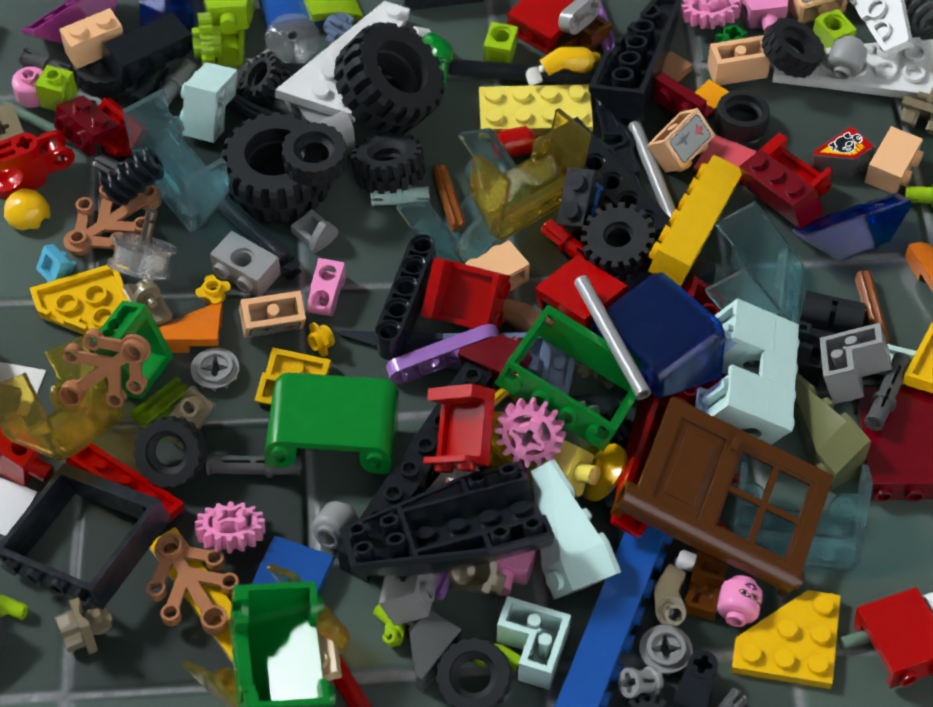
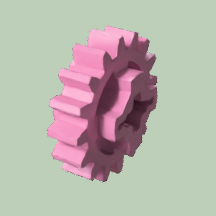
M683 0V5H681L684 22H691V27L700 25V29H715L717 25L726 27L725 24L727 22L733 24L734 18H739L741 12L740 0Z
M532 397L529 404H526L523 398H519L516 406L509 403L505 412L500 414L498 418L500 423L495 428L496 433L502 434L496 441L497 445L505 444L506 446L503 451L504 456L512 453L514 455L513 462L515 463L519 459H523L525 467H529L533 460H535L538 467L543 464L545 459L548 461L553 460L556 455L555 452H560L563 446L561 442L566 437V432L561 431L565 424L564 420L555 419L558 410L555 409L549 412L547 410L548 402L545 401L539 406L534 397ZM528 430L532 431V432H533V435H532V434H529L527 431H528Z
M232 501L227 506L217 503L214 509L205 508V514L199 513L197 515L198 520L195 521L197 542H204L205 549L213 546L217 553L223 549H227L228 554L232 553L233 549L243 552L247 545L255 547L256 541H262L263 534H265L263 513L256 512L255 506L246 508L243 502L237 506H234Z

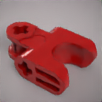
M49 131L37 138L31 133H21L0 141L1 199L7 200L12 193L20 189L35 190L42 187L47 181L48 174L64 170L74 162L75 154L71 148L65 147L66 138L62 132Z

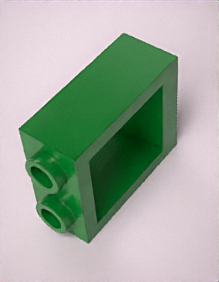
M122 301L101 327L100 331L104 334V337L121 340L126 335L136 333L145 338L150 344L151 354L145 362H142V375L146 377L148 383L141 394H133L128 391L126 383L130 378L129 364L126 363L121 366V387L126 392L127 397L142 399L174 356L147 305ZM102 348L93 350L94 353L114 356L118 353Z

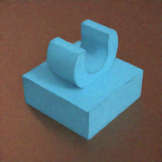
M54 244L43 247L36 269L48 282L64 278L65 275L72 274L76 262H70L66 258V252L60 251Z

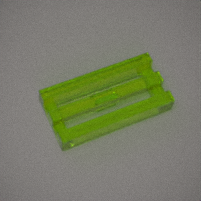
M176 376L130 412L131 418L144 429L160 413L162 415L157 419L168 417L179 402L171 408L170 405L184 395L189 386L186 383L183 384L181 379Z

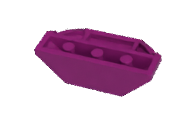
M68 0L22 29V32L27 36L63 45L60 28L109 8L115 13L117 0Z

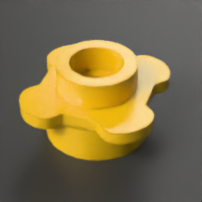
M208 275L204 278L203 285L196 289V296L200 299L203 298L204 302L209 305L219 304L225 300L226 292L231 290V285L228 281L222 282L216 279L214 275Z
M313 322L309 325L310 334L307 336V342L312 350H318L319 354L325 357L328 355L327 349L335 343L334 335L328 326H318L317 323Z

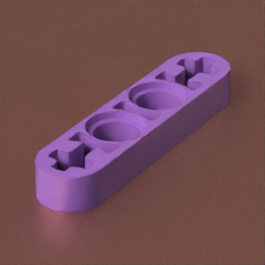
M485 324L396 357L386 365L389 379L395 384H404L461 363L457 354L460 348L499 336L498 327L493 324Z

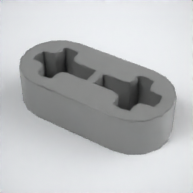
M600 0L573 1L561 12L558 20L559 29L573 35L579 33L598 16L601 5Z

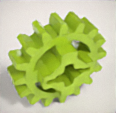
M211 12L198 13L199 27L192 28L194 58H202V66L206 62L216 64L215 57H222L220 27L212 26Z

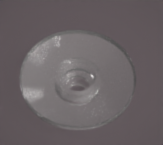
M288 13L279 16L269 25L265 37L266 47L271 49L276 57L285 63H306L318 51L320 34L315 23L302 14ZM294 32L297 34V37L289 39L287 35Z

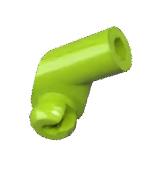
M0 595V618L10 615L24 620L28 614L29 605L8 596Z

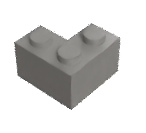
M880 323L819 338L823 377L833 404L849 402L864 397L862 377L892 370L890 351Z

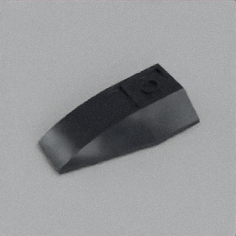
M521 461L506 463L500 467L485 471L472 472L469 475L456 478L340 528L352 572L386 576L425 575L470 568L549 547L555 539L554 532L546 515L540 516L534 504L529 478Z

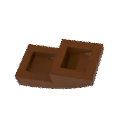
M597 16L579 33L556 44L554 49L556 50L559 47H584L592 52L609 35L613 29V24Z
M701 550L697 552L684 605L687 615L715 621L720 589L725 580L728 564Z

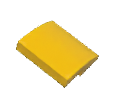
M272 347L266 372H262L254 401L271 406L275 381L280 375L284 373L329 375L332 366L331 360Z

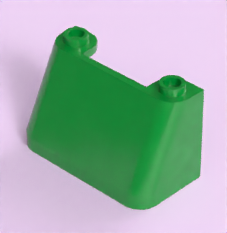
M284 373L280 375L275 381L264 452L265 467H287L295 461L297 448L359 452L360 465L363 469L375 474H390L398 436V387L392 381L382 378Z
M316 581L233 586L230 609V634L237 707L335 706L334 685H328L327 679L323 678L316 624L318 615H323L324 600L322 594H317Z

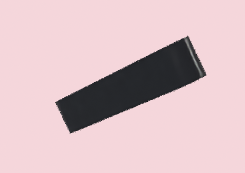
M415 235L409 241L375 327L377 351L383 359L392 360L402 356L406 349L425 298L434 257L437 258L435 240L430 235Z

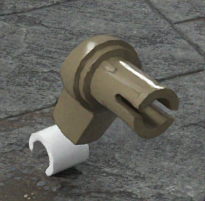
M680 551L674 560V564L667 565L654 585L655 613L662 625L676 627L686 618V608L679 592L686 578V573L683 570L691 572L697 555L692 552Z

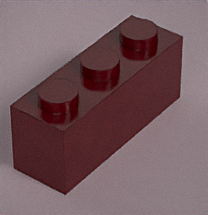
M759 150L739 166L747 189L798 228H804L823 213L816 189L763 150Z

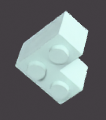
M206 62L183 84L181 98L184 99L180 114V123L183 124L182 135L214 143L224 132L225 107L236 95L237 69Z
M507 596L497 623V642L523 650L519 661L518 681L550 690L569 635L571 615Z

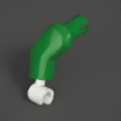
M414 26L417 34L422 37L421 40L426 45L429 44L433 49L432 54L434 57H438L440 61L439 68L444 73V81L442 83H445L444 89H446L448 64L453 62L452 45L444 38L433 32L431 33L430 29Z

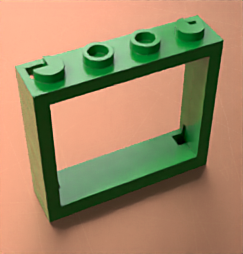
M549 304L508 359L495 381L496 385L517 398H523L527 404H529L532 397L536 398L537 405L539 406L547 401V410L549 412L555 409L558 410L555 419L564 420L565 424L563 427L601 451H604L636 399L605 339ZM546 317L555 321L553 326L546 322ZM539 336L628 391L610 422L519 365ZM632 357L645 381H647L653 369Z

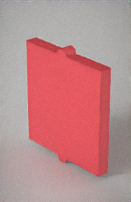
M715 134L708 143L709 147L701 154L693 167V171L697 173L703 162L708 164L713 154L739 167L757 151Z

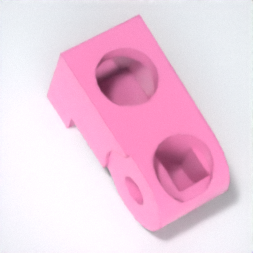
M318 258L310 287L308 313L333 317L341 288L344 287L347 278L345 262ZM332 268L336 271V273L325 271L324 269Z

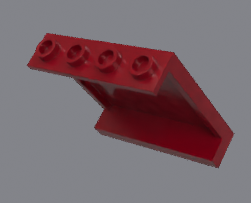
M863 387L864 397L854 399L852 405L853 413L858 414L860 428L871 440L864 463L867 481L864 500H875L878 502L890 500H907L910 502L933 500V393L918 390L914 387H901L896 397V407L889 413L883 429L873 431L866 427L864 420L872 406L871 398L880 387ZM885 398L883 399V402H882V404H881V407H883V405H884V403H885V401H886Z

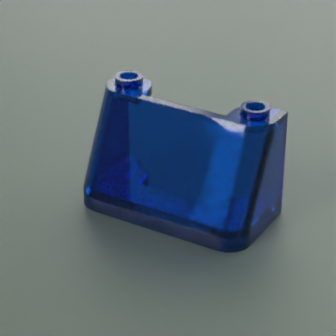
M663 272L649 275L606 308L626 347L643 361L641 374L651 392L658 398L722 377L725 332L721 322ZM593 320L591 331L604 339Z

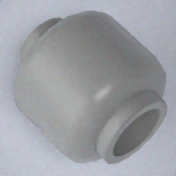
M844 36L833 43L827 59V65L833 71V74L840 79L857 76L863 69L867 57V49L859 38Z
M339 501L329 502L316 516L312 525L317 542L325 548L339 549L343 543L340 528L358 521L359 517L349 504Z

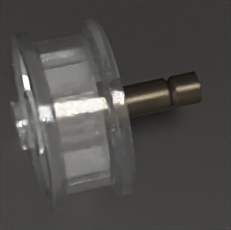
M146 209L141 235L131 233L113 234L112 241L116 244L113 257L107 260L108 267L140 279H171L172 271L169 270L171 256L177 254L178 248L171 243L153 238L154 221H156L158 211Z

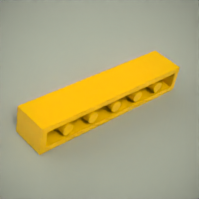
M714 154L708 164L704 162L701 164L696 177L691 181L677 209L674 210L668 224L662 230L658 239L659 242H655L649 253L648 258L653 260L648 269L649 272L681 287L742 176L738 166Z

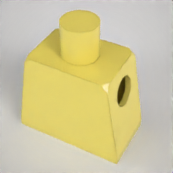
M563 440L561 442L563 446L559 453L555 452L556 455L553 460L556 461L574 488V497H580L586 484L595 485L598 483L601 471L598 466L592 465L594 460L592 453ZM535 460L531 462L526 472L532 492L534 491L531 471L538 467Z

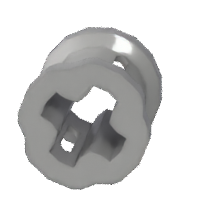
M647 666L643 670L627 667L620 672L618 686L620 692L626 698H635L639 694H645L648 697L650 695L657 696L663 688L662 673L653 666ZM646 679H653L654 682L646 683ZM628 682H635V685H628Z

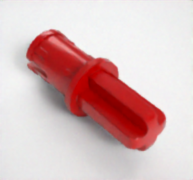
M552 219L543 224L541 233L555 243L560 252H566L572 258L579 255L585 259L582 243L576 239L575 233L567 232Z

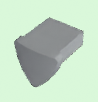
M312 209L291 225V233L305 243L313 253H317L329 245L339 233L333 224L323 219Z

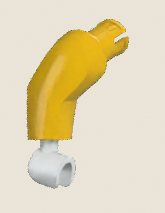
M559 47L540 59L541 65L539 67H532L526 71L528 84L532 86L543 82L541 73L545 71L548 76L563 69L585 74L591 71V69H597L601 55L597 52H591L584 47Z

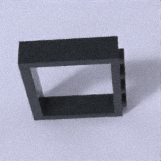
M63 463L0 542V559L3 562L1 567L11 575L15 576L18 573L25 576L31 583L40 586L41 583L47 585L58 595L64 596L68 594L74 598L78 597L84 606L91 604L104 609L171 518L160 499ZM75 494L139 519L91 583L26 557Z

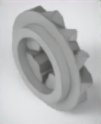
M209 348L200 352L193 359L190 371L194 383L199 384L202 390L210 388L215 392L217 388L225 387L227 389L232 381H236L240 368L238 359L229 350ZM215 362H217L220 371H218L216 377H213L211 371L215 366Z
M657 625L650 628L642 636L639 645V653L643 660V665L656 667L658 671L665 673L667 676L677 671L681 673L693 651L691 641L686 633L672 625ZM663 640H665L669 650H674L670 652L668 660H665L662 652H657L661 650Z

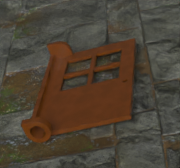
M672 396L638 485L629 480L623 484L617 494L610 514L618 518L626 514L779 588L777 594L783 597L793 590L797 591L804 581L805 573L802 571L834 476ZM742 453L772 468L762 499L731 485ZM779 472L809 486L798 518L768 503ZM728 493L758 507L748 539L742 538L717 525ZM765 511L795 525L785 558L755 544Z

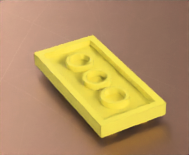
M589 84L479 87L481 137L499 134V131L525 125L528 127V130H533L535 135H549L551 130L576 117L593 133Z

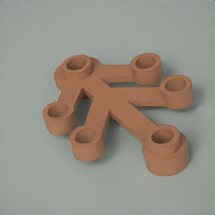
M154 185L147 186L143 193H138V196L129 201L126 206H122L112 212L113 201L110 200L102 186H100L101 204L97 223L89 228V216L94 212L93 201L88 197L79 198L76 201L78 216L75 229L65 235L63 240L65 249L74 256L86 255L91 248L113 249L116 252L126 250L128 240L125 233L141 236L142 228H139V226L143 225L145 218L144 216L138 217L134 222L122 220L141 208L144 210L157 209L162 203L160 190ZM103 232H113L110 238L97 237Z
M92 328L83 337L85 347L90 350L102 348L118 353L114 356L86 352L77 343L68 344L62 353L63 359L69 364L81 363L97 366L79 380L72 379L64 382L58 391V398L65 406H79L86 395V390L108 376L106 403L112 408L122 407L127 394L121 387V366L126 363L129 364L130 378L126 383L128 391L133 394H141L147 386L148 381L142 375V362L149 358L151 347L148 341L140 335L129 334L121 340L104 337L100 330Z
M174 533L162 535L154 548L159 563L153 579L146 585V592L151 601L159 602L165 599L167 596L165 581L171 567H174L178 575L167 604L160 611L163 623L167 626H175L180 623L182 619L180 607L188 590L201 612L200 620L204 631L210 635L222 634L229 624L227 613L223 607L211 603L200 584L220 587L224 594L232 595L233 586L240 585L238 576L231 572L225 574L211 572L219 571L225 566V558L222 551L217 553L215 549L205 550L187 546L185 540ZM170 549H176L173 552L166 553ZM212 558H220V560L215 563L210 562ZM186 560L205 562L207 568L211 571L191 568ZM229 581L235 582V584L230 587L225 586V584ZM162 588L160 592L152 593L153 589ZM176 612L174 617H166L168 613ZM214 621H220V622H221V623H219L218 625H215V626H211V625H210V624H211L212 622H214Z

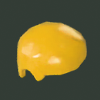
M25 188L12 193L4 205L5 220L13 229L21 231L39 229L41 222L45 218L49 219L51 216L50 205L38 191Z

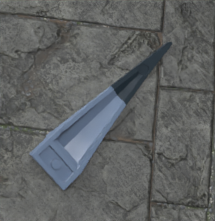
M347 330L338 332L341 337L377 347L375 332ZM528 332L500 333V335L508 338L518 337L523 340ZM411 333L403 355L460 333ZM539 336L530 349L533 360L527 370L569 396L576 359ZM462 363L447 368L460 371Z

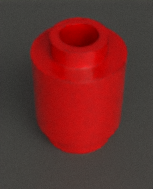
M526 125L499 131V134L493 135L494 150L497 157L504 156L505 159L532 153V147L536 146L534 131L528 130Z

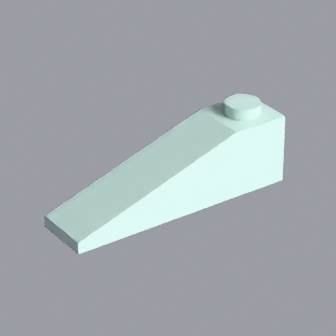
M548 461L532 470L535 506L540 516L546 515L555 537L551 546L540 549L542 570L553 599L581 591L621 573L608 539L603 532L597 533L589 521L592 515L587 508L581 509L574 498V488L556 461Z

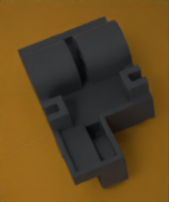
M806 291L799 322L798 338L800 343L797 349L798 369L804 370L803 378L813 386L818 385L822 369L819 338L862 327L866 309L865 303Z

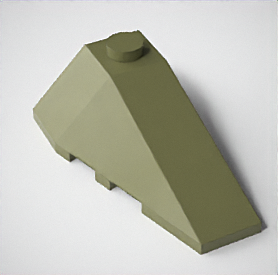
M797 373L793 417L811 465L834 476L830 486V490H833L862 473L871 440L847 413L839 415L832 409L834 407L833 402L827 397L821 400L817 396L814 386Z

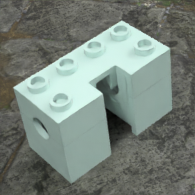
M738 298L705 322L702 329L699 363L725 373L728 376L708 390L702 387L698 388L695 408L770 445L792 432L795 423L793 412L796 399L795 380L798 371L797 349L800 343L798 338L799 324Z

